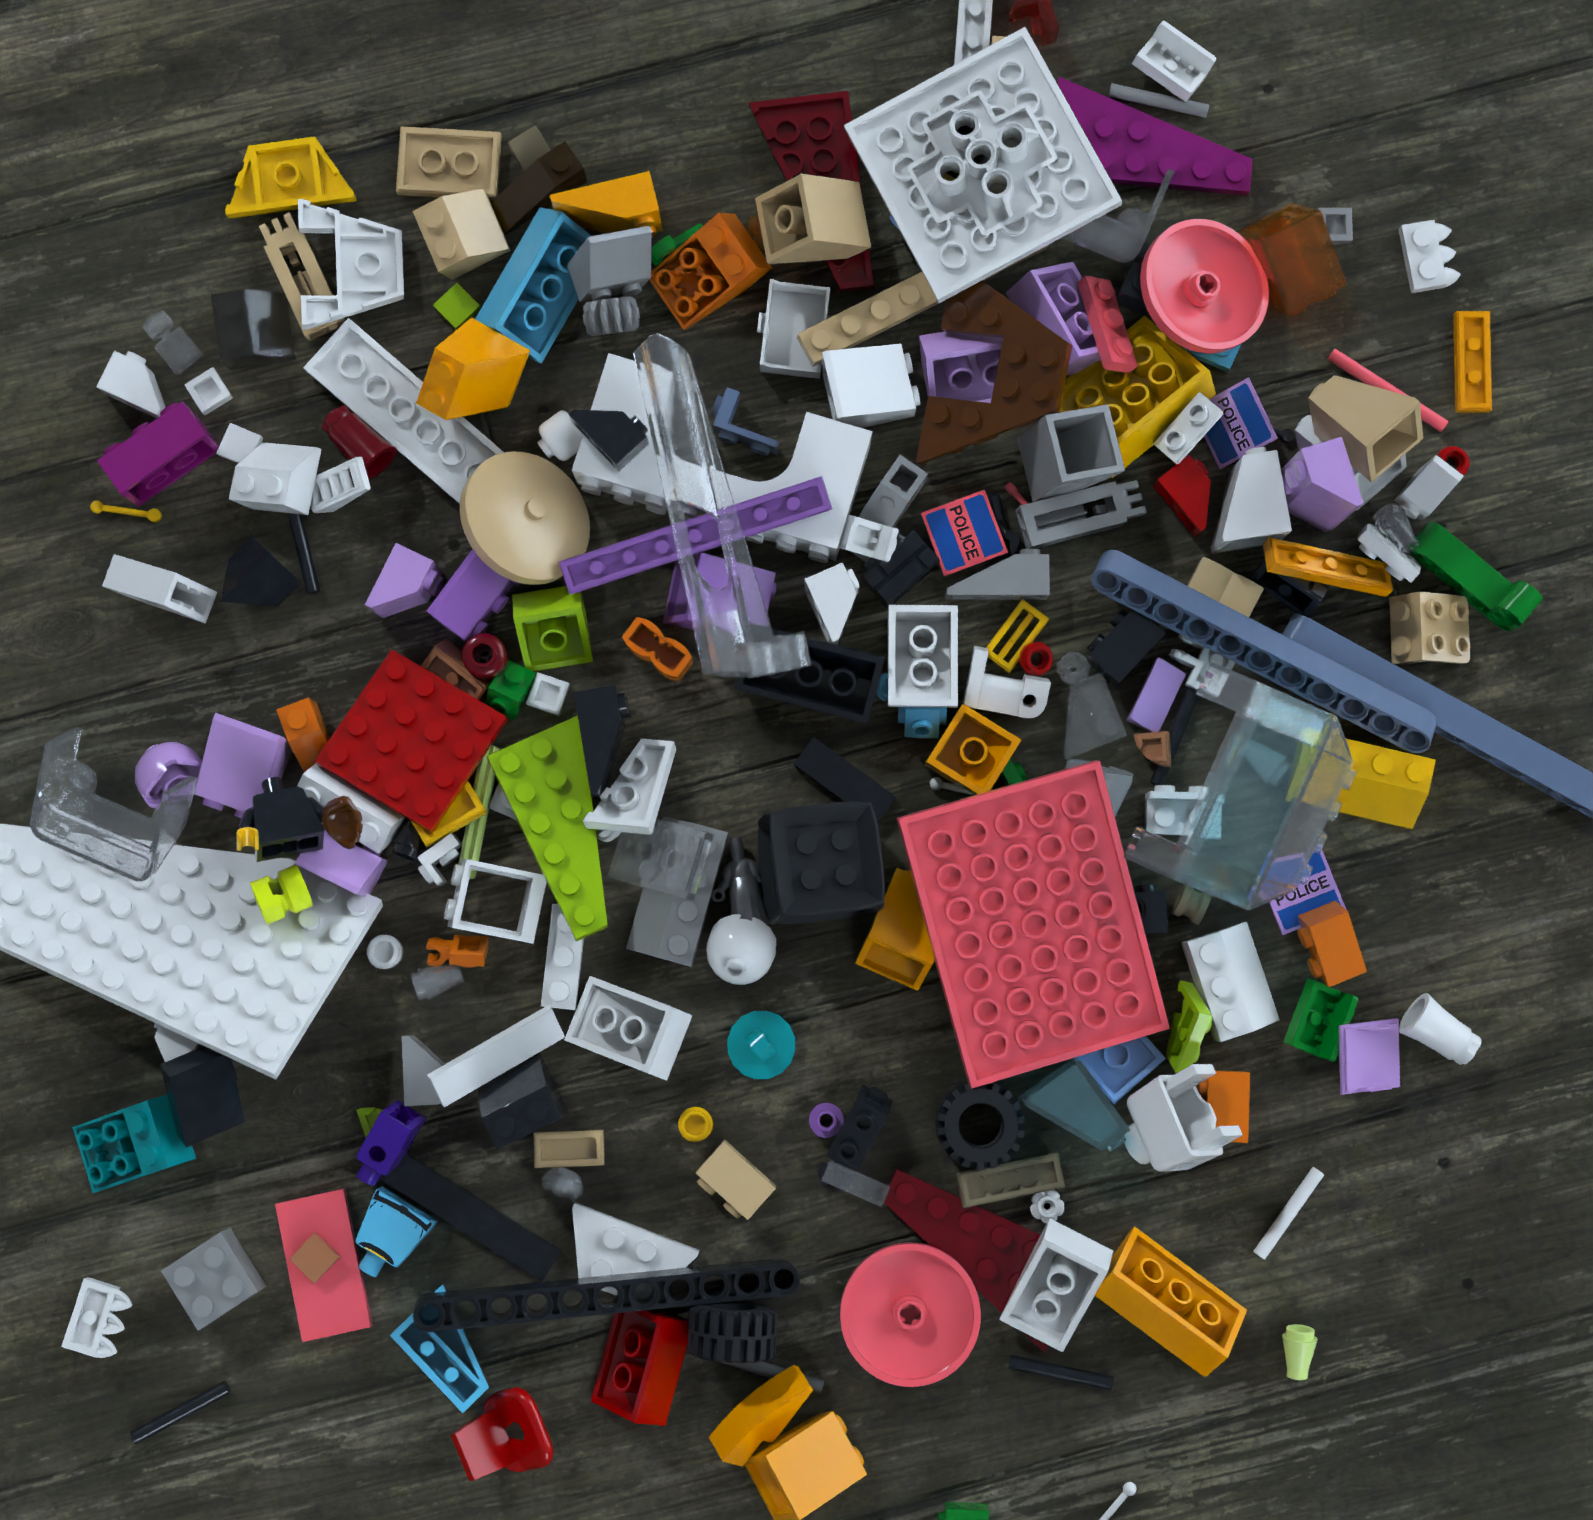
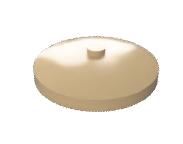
M504 452L484 461L472 472L465 482L460 498V518L464 533L478 557L501 576L522 584L539 585L550 583L563 576L559 565L560 561L586 552L590 538V520L586 504L573 481L550 461L526 452Z

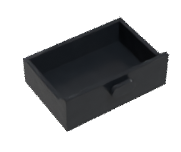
M203 1046L160 1064L176 1133L186 1148L245 1122L236 1083V1071L231 1058Z

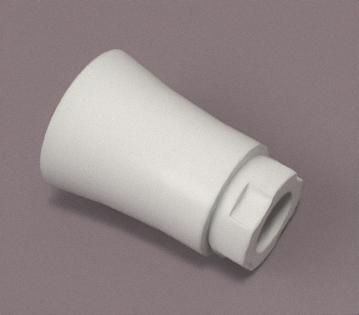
M1428 993L1420 995L1410 1005L1399 1025V1032L1421 1042L1448 1060H1454L1460 1065H1466L1470 1062L1481 1045V1038L1472 1033L1469 1027L1442 1008Z

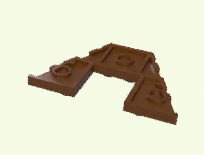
M980 281L946 299L941 326L942 330L953 333L1003 338L991 403L928 396L916 463L920 465H926L928 461L949 453L955 454L960 452L967 446L978 445L997 438L999 434L1009 430L1026 427L1045 415L1060 413L1072 350L1070 343L984 281Z

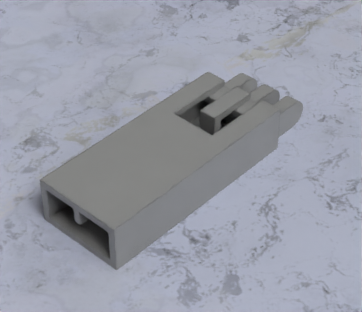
M1114 481L1019 506L1015 512L1026 549H1036L1121 527L1127 522V519L1146 514L1145 506L1133 509L1131 504L1143 500L1142 494L1138 493L1128 496L1127 491L1139 488L1138 481H1130L1119 485ZM1104 499V505H1096L1092 508L1094 516L1086 518L1087 511H1084L1083 504Z

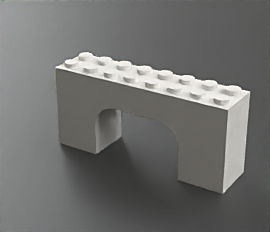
M608 353L591 410L623 411L630 419L635 415L648 429L645 435L648 438L649 445L618 472L583 435L572 468L577 484L582 485V491L600 496L601 491L614 495L613 499L620 503L633 505V502L636 501L646 504V509L653 513L665 515L666 511L679 514L678 519L685 521L822 476L833 508L832 510L744 539L758 544H762L763 540L777 543V549L788 553H795L796 549L809 553L808 558L822 563H828V559L836 561L846 519L850 515L871 446L873 431L806 412L792 460L782 474L774 479L760 482L730 475L678 459L664 447L662 443L663 435L678 390L675 373Z

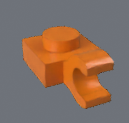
M454 935L453 940L431 937L428 939L426 949L436 950L439 953H429L427 965L441 966L449 960V965H459L465 968L484 967L489 949V936Z

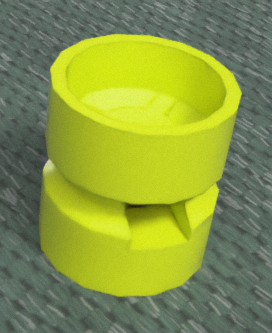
M296 864L278 871L277 877L274 879L267 875L250 882L253 895L266 925L285 918L286 911L290 910L293 913H298L313 907L309 891Z

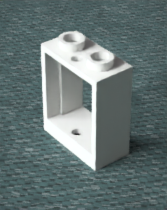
M462 859L461 865L455 864L451 879V885L456 886L454 898H448L444 911V919L449 920L447 927L534 944L546 886L544 875L469 859ZM471 870L527 881L517 931L461 920Z

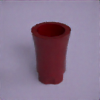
M343 405L335 408L325 417L322 429L329 435V439L348 461L355 457H362L369 480L380 475L394 460L397 448L379 436L356 413H352L347 406Z

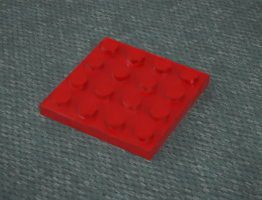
M391 649L324 746L315 763L433 834L508 720L505 715Z

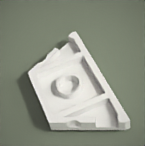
M576 1202L573 1205L572 1213L578 1278L686 1268L698 1256V1249ZM641 1283L635 1287L633 1295L638 1299L647 1298L652 1292V1286L648 1283ZM607 1286L601 1289L617 1296V1290L613 1287Z

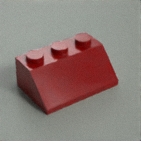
M661 1309L614 1313L591 1402L636 1424L666 1426L688 1344L689 1320Z

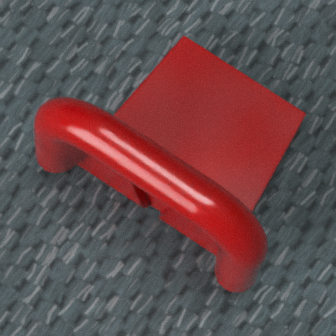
M513 1387L493 1393L485 1401L482 1414L476 1416L451 1434L469 1481H474L504 1467L513 1472H525L544 1468L551 1463L553 1458L552 1441L539 1409L532 1396L520 1387ZM513 1422L518 1423L523 1430L524 1439L508 1437L505 1429Z

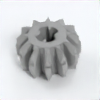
M630 296L590 301L583 306V322L587 333L591 336L635 331L639 327V308L637 307L636 299Z

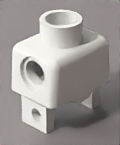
M1192 1064L1175 1075H1159L1128 1097L1127 1107L1134 1123L1125 1128L1123 1140L1134 1160L1144 1165L1151 1162L1152 1167L1160 1172L1189 1170L1222 1155V1147L1243 1135L1239 1125L1219 1126L1216 1128L1217 1118L1212 1106L1198 1092L1196 1085L1216 1074L1212 1064Z

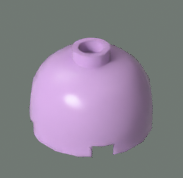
M165 742L153 745L145 751L135 767V784L137 789L151 808L168 809L174 807L175 805L172 801L177 800L182 795L186 801L194 795L202 760L192 748L178 742Z

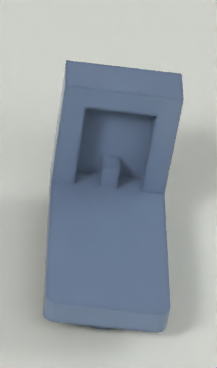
M727 387L724 396H717L712 409V415L716 416L713 430L714 433L718 434L717 438L736 445L737 441L750 445L749 449L763 456H768L769 452L777 455L779 441L731 424L740 402V392Z

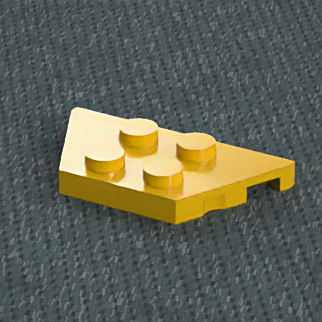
M314 136L249 145L243 159L244 167L238 173L234 184L236 189L230 205L227 204L225 213L229 219L296 210L298 209V199L311 201V204L315 206L354 202L356 201V196Z

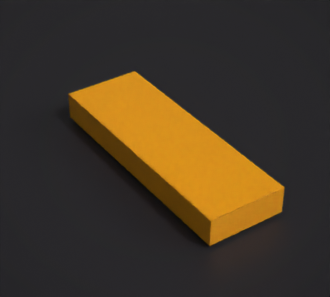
M1456 311L1453 314L1455 413H1489L1492 411L1490 311Z

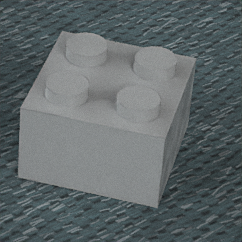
M231 1228L221 1231L161 1270L198 1331L267 1287Z

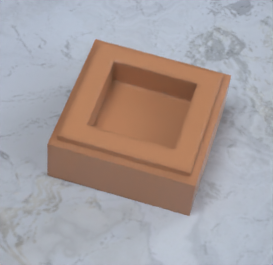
M315 1232L294 1253L290 1260L313 1283H316L341 1256Z

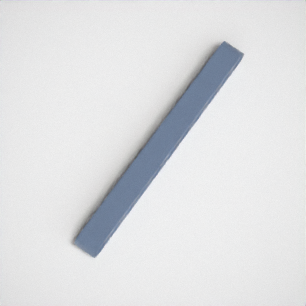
M1108 550L1101 555L1092 574L1091 583L1103 595L1408 752L1423 753L1429 749L1437 720L1435 715L1428 709L1120 551Z
M1295 613L1292 615L1282 635L1428 709L1435 715L1437 720L1434 733L1593 819L1592 772L1301 614Z

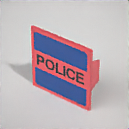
M985 489L921 513L936 556L940 560L939 564L944 577L1008 553Z

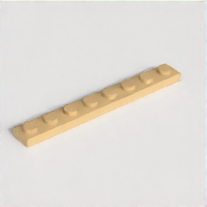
M1047 246L1013 263L1012 265L998 271L997 273L985 278L982 281H985L1015 266L1016 264L1046 250ZM920 272L798 333L797 340L812 367L822 363V352L850 349L939 303L923 273Z

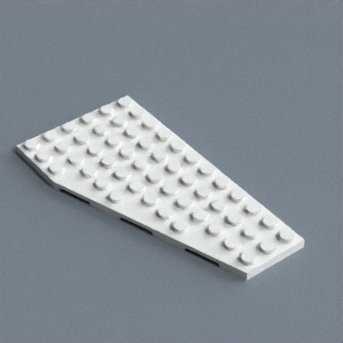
M0 824L1 951L274 1079H277L377 917L383 907L381 899L368 893L366 896L357 895L298 866L312 899L313 907L298 913H293L290 910L286 911L285 918L266 925L253 895L250 882L267 875L274 879L277 877L278 871L295 865V860L276 858L256 862L255 854Z

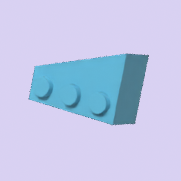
M442 1284L435 1292H445L446 1289ZM431 1304L424 1305L419 1311L421 1317L425 1320H433L440 1313L439 1309ZM412 1313L390 1335L462 1413L489 1388V1384L464 1329L425 1332L414 1324Z

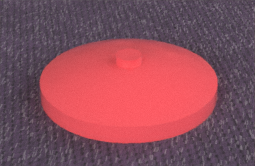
M1190 219L1176 223L1152 242L1144 256L1141 266L1140 284L1145 306L1158 328L1178 345L1199 353L1213 354L1226 352L1249 339L1262 324L1269 302V286L1266 272L1253 247L1230 227L1207 219Z
M906 1242L881 1248L866 1257L856 1267L849 1277L842 1294L840 1322L846 1345L862 1368L886 1383L903 1387H918L929 1385L948 1377L964 1363L977 1341L981 1324V1309L979 1297L970 1276L952 1256L927 1244Z

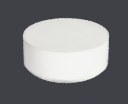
M391 935L376 936L367 947L369 962L379 969L395 967L403 956V947L400 941Z

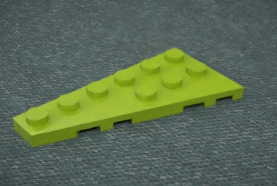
M575 716L487 756V760L575 942L607 928L608 923L596 829H587L583 823L589 811L593 813V805L578 716Z

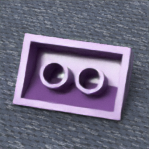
M472 549L427 609V612L439 624L466 642L472 636L486 632L489 626L486 623L493 612L498 614L505 607L509 600V597L506 595L513 585L518 587L521 583L507 579L493 571Z

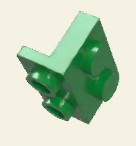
M1307 978L1283 1043L1313 1056L1334 1062L1339 1053V1025L1350 1024L1355 1013L1358 997Z

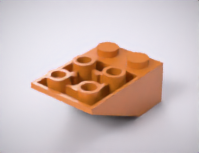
M717 213L653 269L649 281L681 328L686 330L746 291L769 272L772 267L770 264H767L765 256L736 214Z

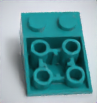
M167 1095L146 1100L72 1127L92 1193L196 1159L193 1146L191 1145L186 1148L176 1133Z

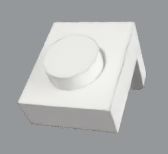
M848 515L838 548L889 562L897 546L898 529Z

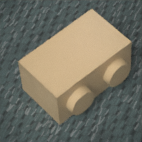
M725 1139L696 1171V1174L700 1177L697 1183L710 1195L713 1196L717 1192L726 1200L723 1204L724 1208L737 1219L744 1216L749 1220L776 1189V1185Z

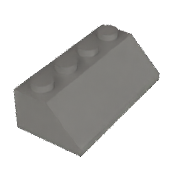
M668 817L662 818L626 949L686 966H693L729 837L728 832Z

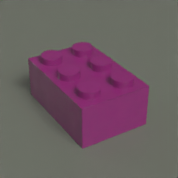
M182 401L179 404L173 403L165 407L160 412V417L150 424L144 423L135 428L131 433L132 436L123 443H115L106 448L103 452L104 456L99 458L97 462L118 492L140 507L215 455L219 444L200 417Z

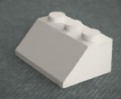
M1247 922L1181 942L1196 990L1212 1014L1210 1032L1213 1041L1223 1042L1256 1031L1280 1020Z

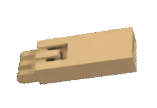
M288 212L284 214V220L289 227L283 229L279 219L275 218L271 222L276 233L271 234L269 227L265 223L259 225V228L267 243L264 249L302 329L301 295H334L305 233H299L291 213ZM297 251L306 271H298V274L292 277L283 256H288L294 268L301 264L295 252ZM342 318L310 329H302L310 342L339 329L345 322V319Z

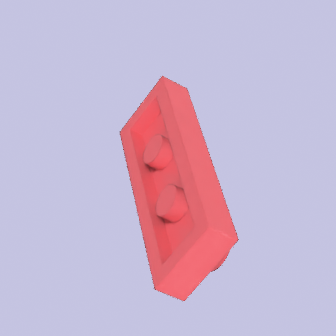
M1085 275L1077 284L1103 368L1130 373L1138 365L1111 280Z

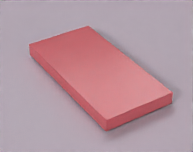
M343 1188L276 1203L275 1207L302 1342L373 1326L363 1273L358 1267L360 1259L355 1242L346 1189ZM317 1232L341 1257L316 1283H313L290 1258Z

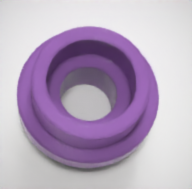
M832 1103L818 1104L813 1108L809 1116V1124L812 1131L823 1138L837 1135L844 1123L841 1110ZM823 1114H830L833 1117L831 1126L824 1127L820 1124V1117Z

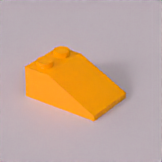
M650 171L550 195L553 209L562 211L583 229L607 234L650 226L651 238L655 237L657 232L663 231Z

